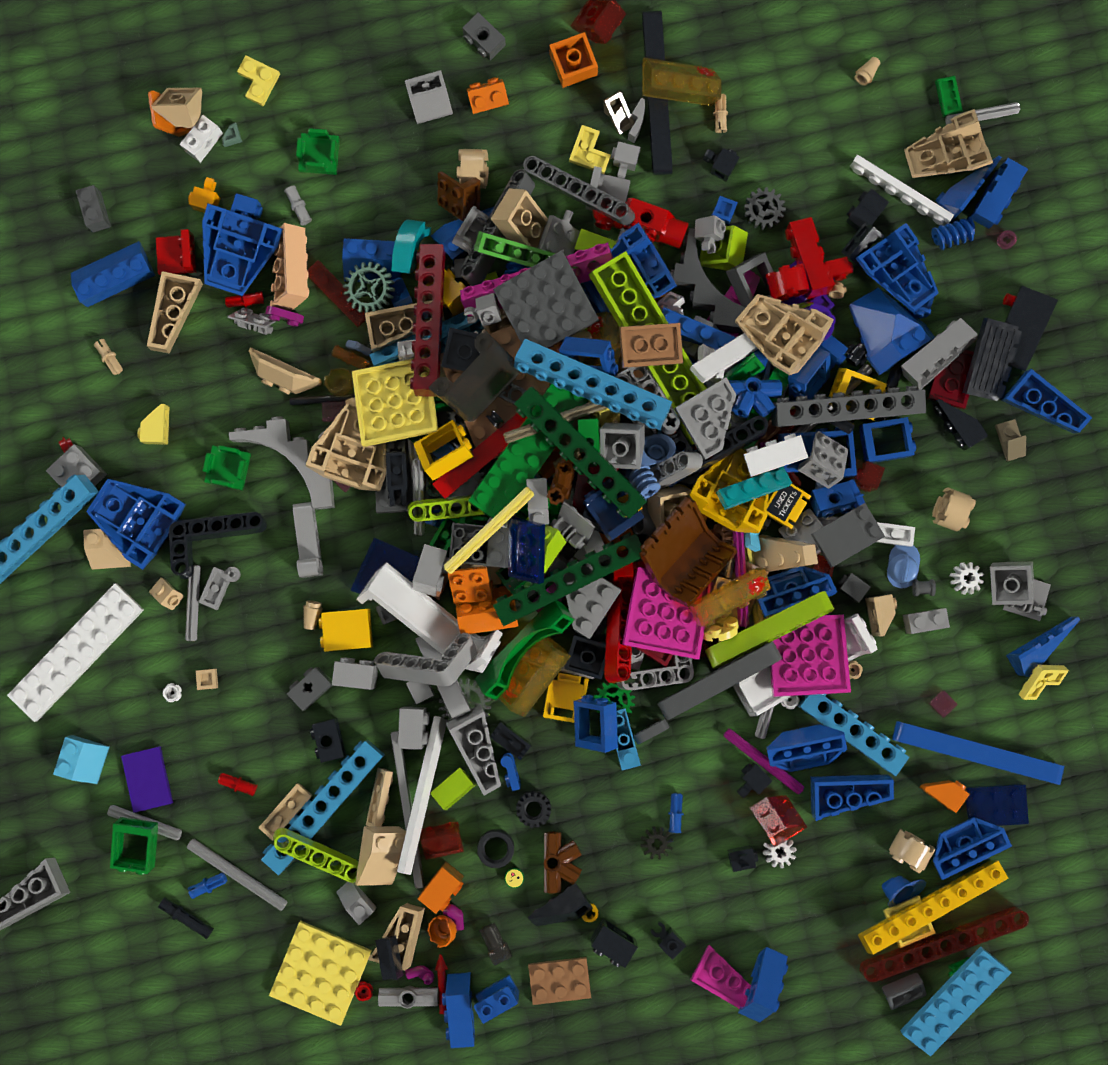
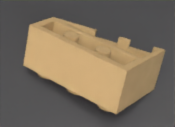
M759 535L761 550L753 551L755 564L769 572L818 564L815 544Z

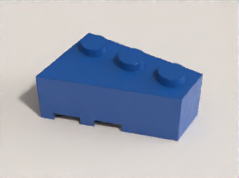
M1007 158L995 171L970 217L988 229L994 224L997 225L1003 217L1001 214L1003 209L1009 206L1012 201L1011 196L1018 190L1028 168Z
M768 947L758 954L751 974L753 978L750 990L746 989L744 994L748 998L745 1006L740 1007L739 1014L760 1023L778 1010L780 1003L778 996L784 987L782 980L788 969V964H786L788 956Z
M471 972L447 974L446 993H442V1004L447 1008V1011H444V1022L448 1023L449 1028H446V1040H450L451 1048L474 1047L475 1028L471 1000L472 991L470 990Z

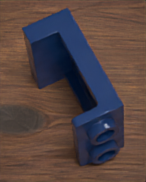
M609 478L603 484L606 488H612L614 480L612 481ZM592 490L584 496L586 500H584L583 505L609 542L645 517L639 511L630 519L628 517L623 518L616 511L618 507L613 502L609 504L601 496L603 494L601 490L597 492ZM620 491L617 497L620 498L626 494L624 491Z

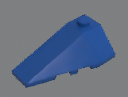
M494 207L488 208L481 212L485 213L489 217ZM460 219L443 225L431 235L436 244L444 245L445 255L453 265L454 259H461L469 254L452 243L457 231L464 222Z
M1079 617L1066 619L1007 654L1006 657L1017 675L1031 676L1033 669L1045 662L1080 621Z

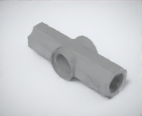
M413 986L379 988V1007L402 1006L408 1009L413 1006H438V988H415ZM410 993L413 996V1000L407 1001L404 998V994Z

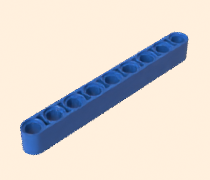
M896 721L892 737L894 741L1057 785L1061 784L1065 766L898 721Z

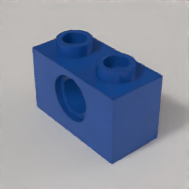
M848 481L835 484L829 489L823 487L812 490L809 499L817 518H829L837 513L846 514L853 509L856 503Z

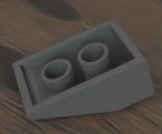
M865 503L811 534L831 568L885 537Z

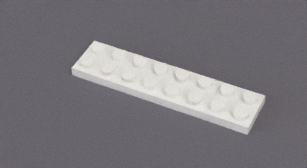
M115 583L7 696L34 722H37L144 609Z

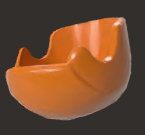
M445 915L434 917L428 926L430 941L435 942L438 948L448 946L455 939L457 933L454 921Z

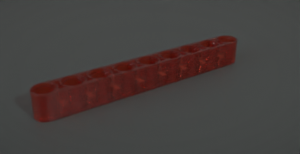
M1010 907L902 948L867 959L861 963L860 972L869 982H877L1022 929L1028 925L1029 916L1018 907ZM1020 913V919L1014 922V916ZM1002 920V926L996 928V922ZM984 927V932L981 935H977L978 928ZM965 933V940L959 942V936ZM947 940V946L940 948L941 942ZM929 947L928 954L922 955L923 948ZM910 953L911 959L904 962V956ZM888 960H893L892 966L885 968V963ZM874 967L873 974L867 975V969Z

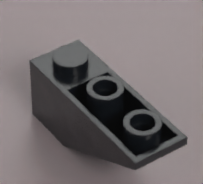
M940 399L932 403L935 414L939 417L941 416L945 422L944 427L954 435V441L959 448L967 450L988 436L979 421Z
M575 883L568 886L557 897L551 898L543 907L534 910L528 919L535 926L578 920L592 910L593 907L583 890Z

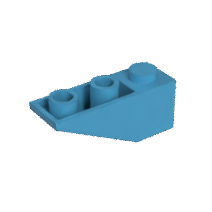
M626 708L617 710L618 748L616 752L621 770L641 766Z

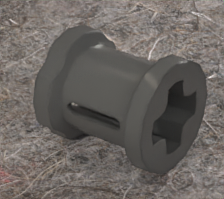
M914 579L912 582L913 595L930 594V596H935V580L918 581V579Z

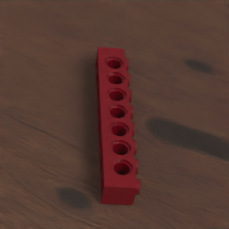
M420 244V252L416 253L419 269L415 271L418 287H415L414 291L417 305H414L416 323H413V335H416L415 341H412V353H415V357L411 359V371H414V377L410 378V389L414 391L415 396L439 397L445 249L443 244ZM430 264L434 265L431 268H426ZM428 282H433L430 286L425 285ZM427 300H433L429 304L424 303ZM425 318H432L429 322L423 321ZM431 336L430 339L423 340V337ZM424 354H430L428 358H421ZM423 372H429L428 376L421 377Z

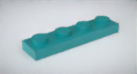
M782 466L719 489L716 494L726 510L789 487L792 481Z

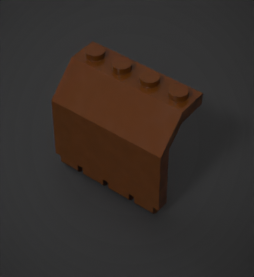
M685 497L677 506L678 510L674 509L664 520L665 524L661 523L651 534L653 538L649 537L640 546L641 552L639 554L653 581L674 601L689 608L735 556L737 549L718 539L708 529L696 501Z

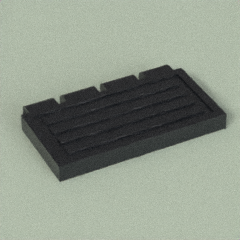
M983 318L962 393L998 401V398L1003 399L1007 386L1002 384L1003 381L1008 382L1012 370L1008 363H1014L1018 349L1013 346L1014 344L1019 345L1023 332L1018 330L1019 326Z

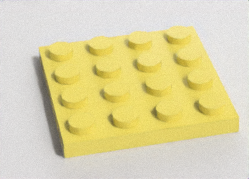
M411 359L352 371L361 445L363 447L438 431L434 396H415L414 391L410 389V378L414 377V371H411ZM423 372L421 377L428 376L429 372Z
M300 921L269 996L341 1026L372 950Z

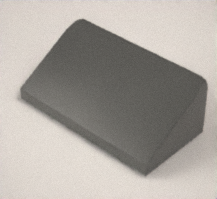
M913 973L882 987L891 1010L927 995L923 981L918 973Z

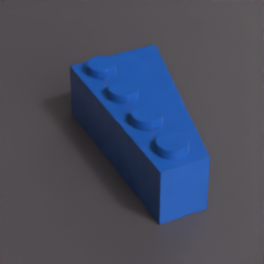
M1032 369L1025 371L1001 400L1073 434L1080 433L1092 419L1089 414Z
M888 774L811 777V813L815 821L894 799V780Z

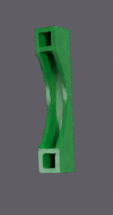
M556 600L546 605L491 661L484 672L475 678L485 696L497 700L509 688L513 673L526 652L542 639L554 634L563 633L575 620L565 604Z

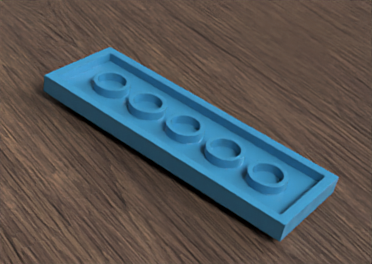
M980 946L900 1030L902 1035L929 1056H932L1012 972Z

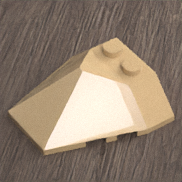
M975 109L950 119L951 124H947L943 128H936L935 133L927 138L924 136L904 149L912 178L970 171L993 163Z
M757 294L737 317L735 323L773 366L788 375L798 373L818 349L834 319L816 309L811 308V310L799 308L797 304L792 306L781 303V300Z
M348 401L331 425L312 446L305 466L330 480L360 490L380 491L386 476V443L366 447L361 445L356 403Z

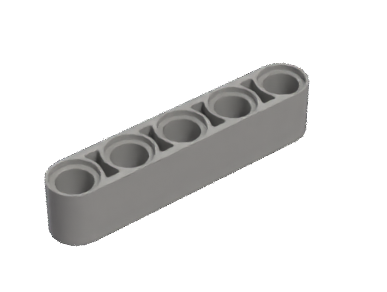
M421 637L416 638L423 657L436 659L441 657L442 654ZM458 680L450 686H437L453 720L471 711Z

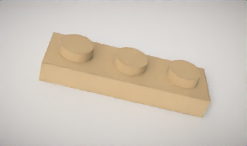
M385 768L377 769L366 821L367 826H382L385 820V807L389 801V788L393 782V772Z
M297 783L259 826V829L273 841L274 832L279 828H285L313 795L301 784Z

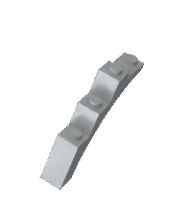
M281 416L272 417V420L266 421V429L265 426H255L253 430L236 428L234 432H229V440L232 442L260 444L284 455L304 478L310 492L312 507L316 510L335 508L333 481L322 477L305 466L311 451L310 442L304 440V437H296L291 441L289 421Z

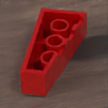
M812 217L789 222L785 235L787 240L791 242V257L795 258L797 264L804 265L810 290L805 294L806 299L829 294L835 286L834 279H829L830 268L828 264L823 262L824 251L821 246L817 245L819 236Z

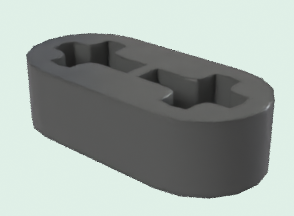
M662 719L634 734L633 737L638 745L670 727L666 719Z

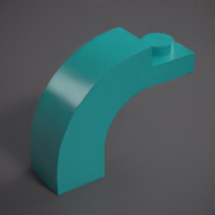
M408 219L403 222L394 244L391 271L409 274L416 271V253L418 252L420 242L424 237L431 235V227L425 226V222Z

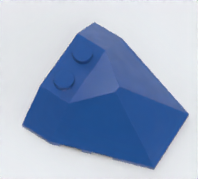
M207 204L202 221L205 284L243 296L277 249L283 229Z
M639 222L622 233L618 238L619 241L612 249L610 248L613 258L625 251L628 253L653 298L661 297L677 286L672 274ZM592 280L584 282L600 312H609L607 305Z
M905 223L875 246L859 255L856 260L867 275L914 312L939 292L931 272H927L924 261L926 259L924 255L920 254L917 246L919 244L918 239L907 223Z
M880 288L875 289L849 305L855 325L859 328L862 336L860 339L862 344L864 343L867 359L878 375L894 367L901 359L919 348H924L935 338L926 324L913 316L912 313Z
M107 479L86 512L99 528L104 531L126 560L144 569L161 549L169 536L170 525L175 521H179L186 504L168 493Z

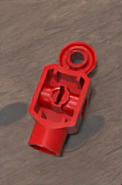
M628 198L627 202H625L635 213L633 223L627 226L593 210V216L596 220L595 225L603 230L609 231L612 227L628 230L639 222L652 243L654 241L662 242L679 249L689 225L687 222L676 219L669 210L635 198Z

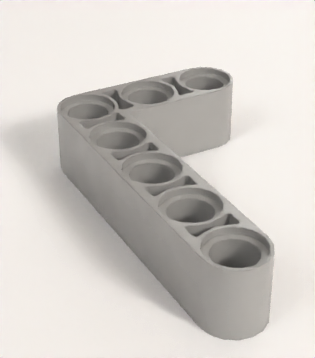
M682 451L650 468V471L653 472V477H656L661 490L699 470L703 459L697 452ZM646 502L643 505V515L645 517L642 521L632 526L633 532L638 535H651L656 530L648 513Z
M462 633L455 637L439 659L383 652L375 657L374 662L384 678L446 687L452 685L476 655L477 648L468 633Z

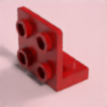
M189 229L181 230V236L156 238L159 275L162 272L172 274L196 273L194 235Z

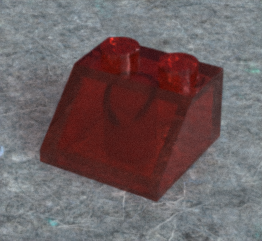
M588 0L571 24V27L580 34L585 32L587 38L594 43L606 44L611 39L616 28L622 23L626 13L616 0Z
M787 795L766 797L750 807L755 819L773 847L778 846L807 828V825Z

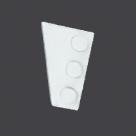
M793 433L785 436V441L777 443V440L766 442V447L758 449L757 446L746 449L747 453L743 454L750 477L808 458L801 435L796 437V434Z

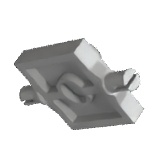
M566 210L563 220L554 215H549L537 248L553 253H558L562 250L565 256L574 254V248L580 231L569 223L573 212Z

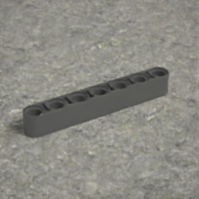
M529 156L525 159L523 163L524 170L534 179L622 225L627 226L633 223L635 213L623 201L535 156Z
M519 169L513 173L481 232L506 239L493 223L491 217L509 188L523 189L531 195L535 188V183L524 169ZM476 242L460 269V276L470 286L483 283L496 259L494 256L475 251Z
M770 641L658 702L657 705L666 721L773 665L783 657L774 642Z

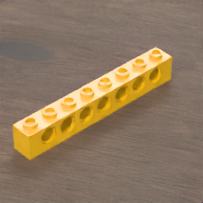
M990 860L858 934V937L867 953L874 955L1009 878L999 861Z

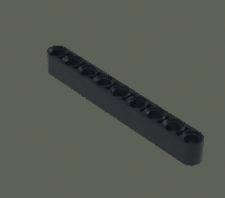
M662 11L642 12L652 172L653 175L672 174V152Z

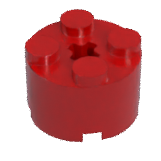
M797 264L790 268V265H785L778 268L779 272H771L765 275L771 297L774 299L785 301L789 300V297L795 296L796 298L810 291L803 264Z

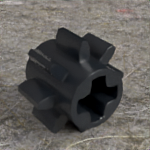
M857 343L856 346L851 344L846 352L847 362L854 367H857L858 364L863 366L868 360L865 346Z

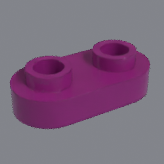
M267 306L265 314L269 316L268 319L279 322L282 319L287 321L288 325L298 327V324H303V315L273 306Z

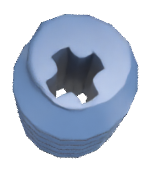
M641 465V469H622L629 482L646 499L660 490L661 486L657 483L656 477H653L654 474L650 471L649 465Z

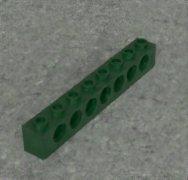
M531 386L514 403L518 407L516 412L523 418L527 416L532 421L530 423L531 427L537 432L541 430L546 435L544 438L546 442L552 447L556 445L560 449L558 453L566 461L570 459L575 464L573 468L580 475L584 473L589 478L587 482L595 490L599 488L603 492L601 496L609 504L613 502L618 507L616 511L623 518L627 516L630 519L648 501L534 387ZM536 405L542 409V413L538 417L532 414V408ZM550 419L556 423V428L553 431H549L546 428V423ZM563 434H568L571 438L570 443L566 446L560 441ZM578 448H582L585 451V457L582 460L575 457V451ZM592 462L599 465L600 469L597 474H592L589 471V465ZM605 477H611L614 480L612 488L604 486L603 480ZM620 491H625L628 494L627 502L623 503L618 500L617 496Z
M631 532L620 537V542L616 544L613 541L602 546V551L596 553L593 550L584 555L586 559L580 562L575 559L567 563L568 568L562 571L560 568L549 572L550 577L544 580L542 577L531 581L532 586L525 589L523 585L513 590L514 595L507 597L505 594L495 599L497 603L493 607L502 625L506 626L640 559L641 543L637 535H632ZM618 547H626L628 555L623 558L617 555ZM602 555L610 557L611 561L608 566H601L599 564V558ZM584 564L592 566L593 571L590 575L582 574L581 567ZM566 573H572L575 576L572 584L564 582L563 577ZM550 581L555 582L557 585L554 593H549L546 590V584ZM532 590L537 591L539 594L536 602H531L528 599V594ZM514 599H518L521 602V608L517 611L512 610L510 607V603Z

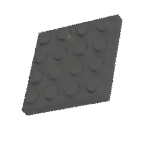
M562 250L493 289L521 343H523L524 339H527L550 349L564 341L566 336L571 337L600 321Z

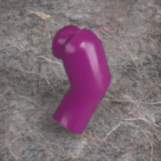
M449 904L443 911V914L454 920L457 931L464 930L462 910L454 904Z
M423 965L405 970L407 979L419 977L426 985L433 983V972Z

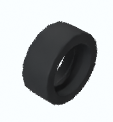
M500 829L486 832L481 837L477 846V854L481 862L490 868L506 866L514 854L512 837ZM493 837H499L507 844V853L500 860H492L485 853V844Z

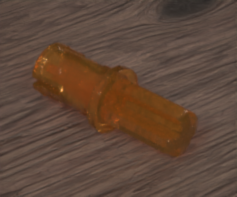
M338 345L332 351L333 357L346 362L347 365L351 364L360 369H365L369 366V361L356 355L354 351L350 352Z

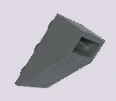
M452 523L449 558L451 559L484 526ZM501 527L464 564L512 568L516 529Z

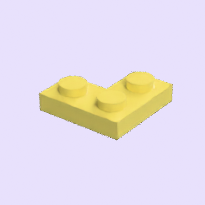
M245 55L237 71L239 75L253 81L245 97L254 103L264 106L280 73Z
M584 125L581 126L569 158L570 163L590 170H594V166L601 167V174H605L611 155L594 149L600 131Z
M1038 665L1033 669L1032 675L1024 683L1018 695L1023 700H1036L1046 685H1060L1069 670L1064 665Z

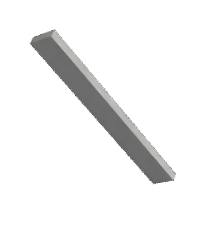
M393 731L391 739L407 831L412 801L403 749H398L399 731ZM419 845L412 868L416 889L423 888L425 885Z

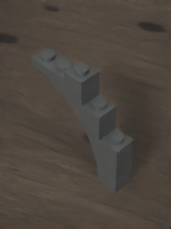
M689 228V233L684 235L683 241L686 251L681 253L680 264L676 263L675 270L671 269V274L677 284L674 288L691 290L689 302H693L692 309L711 311L709 321L714 323L720 331L744 334L735 323V320L746 307L732 302L710 283L698 259L696 238H694L695 229Z

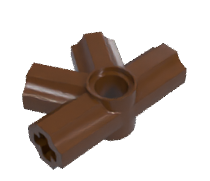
M562 458L561 463H558L555 476L547 493V498H549L551 504L557 505L565 499L568 500L576 474V470L573 468L575 464L570 459L566 461Z
M544 832L545 893H560L561 878L574 885L582 871L581 868L571 863V861L582 855L574 840L561 847V832ZM549 858H556L558 864L554 867L547 864Z

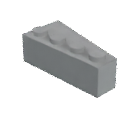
M45 858L35 870H32L8 894L0 898V930L70 893L55 858Z

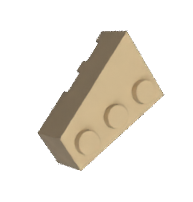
M408 903L400 906L382 937L396 935L402 969L404 971L412 964L425 908ZM375 948L368 960L379 963L377 948Z

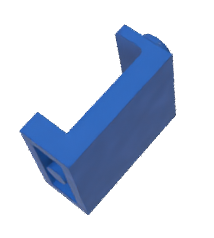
M511 975L504 977L476 994L479 1002L474 1005V1009L482 1023H486L518 1004L519 990Z

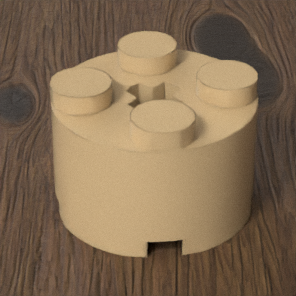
M459 149L458 158L461 161V166H457L459 183L463 184L476 177L481 180L480 188H486L489 167H487L486 162L488 161L487 150Z
M947 487L942 491L945 492L944 496H939L935 503L932 517H935L936 520H933V523L953 531H959L961 528L966 529L970 522V518H968L970 511L975 507L976 500L972 499L968 494Z
M900 829L889 848V854L896 861L902 864L905 861L910 865L911 869L921 873L922 870H925L936 849L931 845L929 847L924 845L925 841L914 834Z

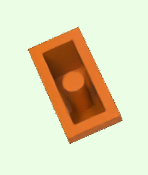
M947 780L921 784L919 787L955 813H957L970 795L965 791L966 787L957 780L955 783Z

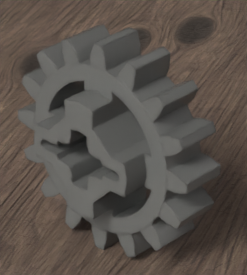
M766 187L764 192H762L758 188L757 194L752 191L750 194L751 198L747 197L745 201L747 204L744 206V210H747L744 216L750 217L748 223L754 222V228L761 225V229L764 230L767 225L771 229L773 224L777 226L779 220L783 219L784 215L782 213L785 212L786 208L781 206L784 205L785 201L779 200L781 194L775 195V189L768 192V187ZM764 206L767 207L766 211L762 210Z

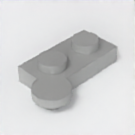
M213 567L199 603L218 610L229 583L239 580L241 575L239 569L229 567L226 571Z

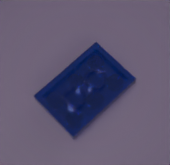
M515 517L510 518L508 576L536 584L544 583L545 524Z
M1025 784L966 787V792L970 794L966 799L968 820L975 817L996 826L1029 824Z

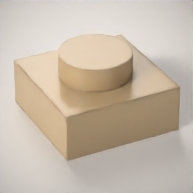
M217 669L196 671L197 690L218 688Z

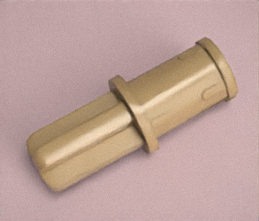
M721 93L715 96V112L713 115L715 116L716 133H722V130L723 133L727 132L726 116L728 111H726V95Z
M105 339L99 340L103 347L100 346L98 341L95 342L94 347L101 355L102 362L106 363L113 375L120 374L123 368L116 359L115 352L111 351Z

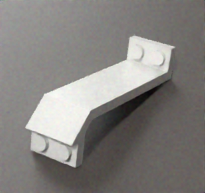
M385 563L374 573L356 599L361 604L368 599L370 601L374 599L441 654L445 652L455 637L460 634L458 621L454 616L425 593L414 591L413 583L388 563ZM495 630L487 636L469 634L477 648V653L465 669L483 673L501 642L499 640L503 633Z
M858 613L844 620L848 662L861 655L870 654L878 650L874 637L869 634L865 621ZM770 666L733 685L750 717L758 716L790 697H772Z

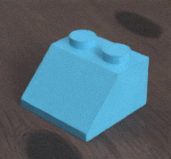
M74 735L65 737L53 775L72 781L98 784L110 746Z

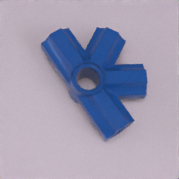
M750 377L747 380H728L737 398L731 411L740 418H747L752 407L759 416H767L776 408L769 398H780L782 395V382L780 380H759L756 377Z

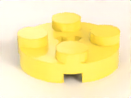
M722 612L721 617L714 616L706 619L703 639L713 641L712 638H719V641H724L734 637L738 633L737 629H739L738 619L727 615V612Z

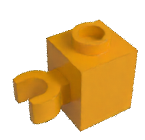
M206 177L204 189L194 186L193 192L191 191L188 197L189 205L193 210L205 213L207 204L218 207L221 198L217 193L213 192L217 184L214 182V179Z

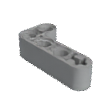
M646 366L627 368L615 376L642 389L651 387L654 390L653 394L667 399ZM640 370L644 376L637 378L633 372ZM672 406L661 428L665 434L675 433L680 425V419ZM667 421H669V422H672V421H673V422H674V425H673V426H671V425L667 426L666 423H667Z
M312 502L293 504L299 560H297L299 577L307 578L323 575L315 509L312 507Z
M673 655L669 661L670 666L632 671L629 679H635V682L625 684L622 681L616 684L622 690H637L689 682L694 676L692 658L682 657L679 659L677 655ZM681 669L685 670V677L683 679L679 675ZM663 671L667 673V679L665 681H663L661 678V674ZM644 674H647L649 677L647 684L643 682Z

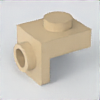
M162 577L149 591L161 605L170 610H173L184 597L182 593L175 590Z

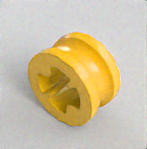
M590 903L593 907L592 912H595L594 916L591 914L590 918L587 917V914L583 915L582 919L585 922H593L598 917V909L592 903Z

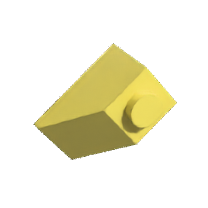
M160 404L140 423V428H138L137 432L140 442L144 444L168 445L169 406Z

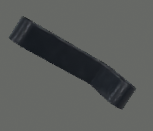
M756 416L726 432L724 442L728 443L730 447L719 451L710 459H703L701 468L688 476L699 473L765 436L768 429L767 419L763 416ZM668 421V422L666 423V425H667V426H669V425L673 426V425H674V422H673V421H672V422H669V421ZM757 423L762 424L764 429L756 430L754 425ZM679 427L674 435L669 436L675 442V446L683 445L686 448L683 452H697L700 454L698 449L692 450ZM744 433L747 438L739 440L736 435Z
M258 512L173 522L169 527L172 572L181 579H188L192 576V541L261 533L267 527L266 520ZM256 519H260L259 525L253 526V522ZM241 521L240 527L235 529L234 524ZM217 524H222L221 529L215 531V526ZM199 526H203L202 531L196 533V529ZM180 528H184L183 533L181 535H177V531ZM184 546V552L178 554L179 548ZM182 565H186V569L179 573V568Z

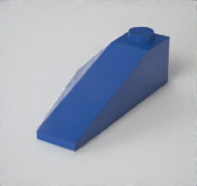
M998 155L992 159L993 163L979 168L952 186L946 193L941 192L935 200L937 204L954 214L951 222L970 202L979 187L984 183V179L988 177L1002 158Z

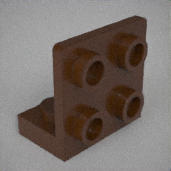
M438 172L437 201L439 206L462 221L465 220L473 205L477 207L476 209L480 210L481 180L475 177L460 184L444 172Z

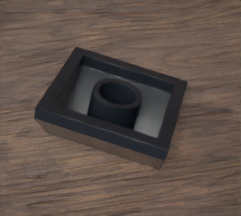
M574 634L564 669L602 679L605 669L606 643Z

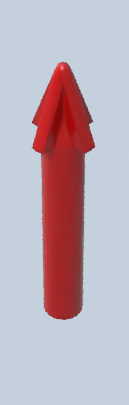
M441 954L439 955L435 971L438 972L439 1014H444L447 1008L442 1004V993H446L445 969L448 968Z

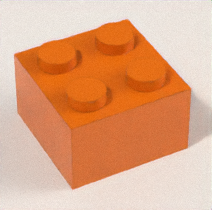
M585 32L549 45L550 57L562 88L598 75V65Z
M445 861L422 890L418 900L435 914L439 910L443 912L450 903V896L452 894L456 896L462 888L464 876Z

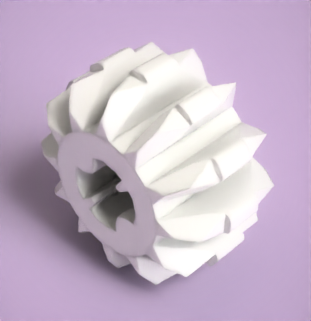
M964 562L960 563V568L955 566L953 569L956 573L950 574L951 577L955 578L950 583L957 584L954 590L959 591L961 589V594L963 595L967 592L974 594V590H980L978 584L984 583L983 580L979 579L980 576L984 575L983 572L977 573L980 567H973L971 562L967 565ZM968 575L967 577H970V581L964 580V576Z
M776 834L775 840L769 837L768 840L771 843L770 845L764 843V847L768 848V850L763 851L764 855H768L765 859L766 862L772 861L771 865L773 867L779 864L780 868H784V862L788 866L791 865L788 859L796 858L791 854L796 851L795 847H791L794 842L792 840L787 841L786 835H783L780 839L779 834ZM781 847L783 853L778 855L775 850Z

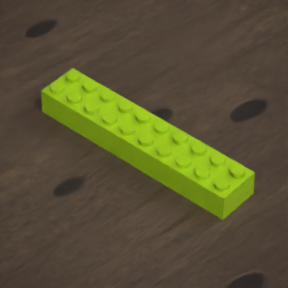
M626 251L589 274L619 327L669 324ZM683 347L682 364L646 366L666 398L672 401L671 406L673 409L707 389L704 383L690 370L693 364ZM680 419L679 428L681 429L688 443L694 444L692 438L690 437L688 431L686 430L685 426L683 425Z

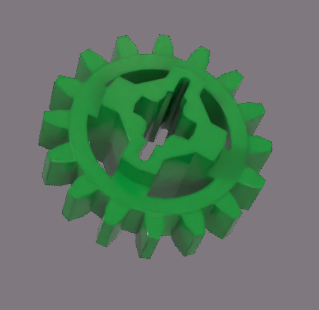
M604 682L602 683L603 689L597 688L599 695H594V698L604 697L611 701L607 695L610 697L617 695V700L622 706L616 704V709L626 708V712L632 713L631 709H629L630 706H635L631 702L635 696L629 694L632 690H622L617 684L609 683V685H606ZM609 688H618L616 692L609 693L606 691ZM624 692L627 696V705L622 700Z

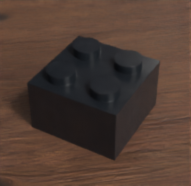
M602 918L591 936L593 951L601 957L603 955L610 958L609 961L617 967L621 965L626 968L638 948L634 937Z

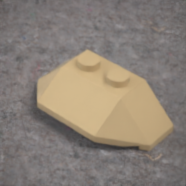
M251 347L249 348L256 373L263 379L262 383L272 387L274 384L280 387L279 391L289 395L290 392L298 394L322 384V381L313 375Z

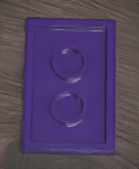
M161 746L121 756L133 813L173 803Z

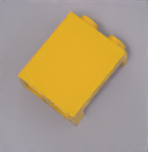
M370 609L321 613L322 617H319V627L323 629V636L320 637L321 648H324V652L373 647Z

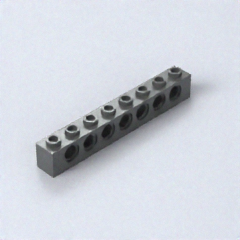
M906 386V390L894 387L888 388V392H881V389L869 390L870 393L863 394V391H851V395H845V392L833 393V397H826V394H816L811 399H808L807 396H796V400H789V397L777 398V402H772L776 408L771 412L772 426L782 427L926 413L925 390L918 389V386ZM903 396L905 397L904 405L901 404V399ZM886 398L887 405L884 407L883 400ZM868 399L869 406L865 408L864 403ZM848 401H850L851 407L849 410L846 409V404ZM829 403H832L833 408L828 412L827 406ZM811 404H813L814 411L812 414L809 413V407ZM792 406H794L796 409V412L793 416L790 414V409Z

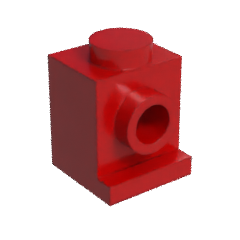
M848 257L824 262L830 268L829 279L841 281L846 279L848 274L853 273V265L848 261Z

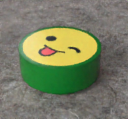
M516 867L510 868L505 874L506 884L511 888L520 887L524 882L522 870Z

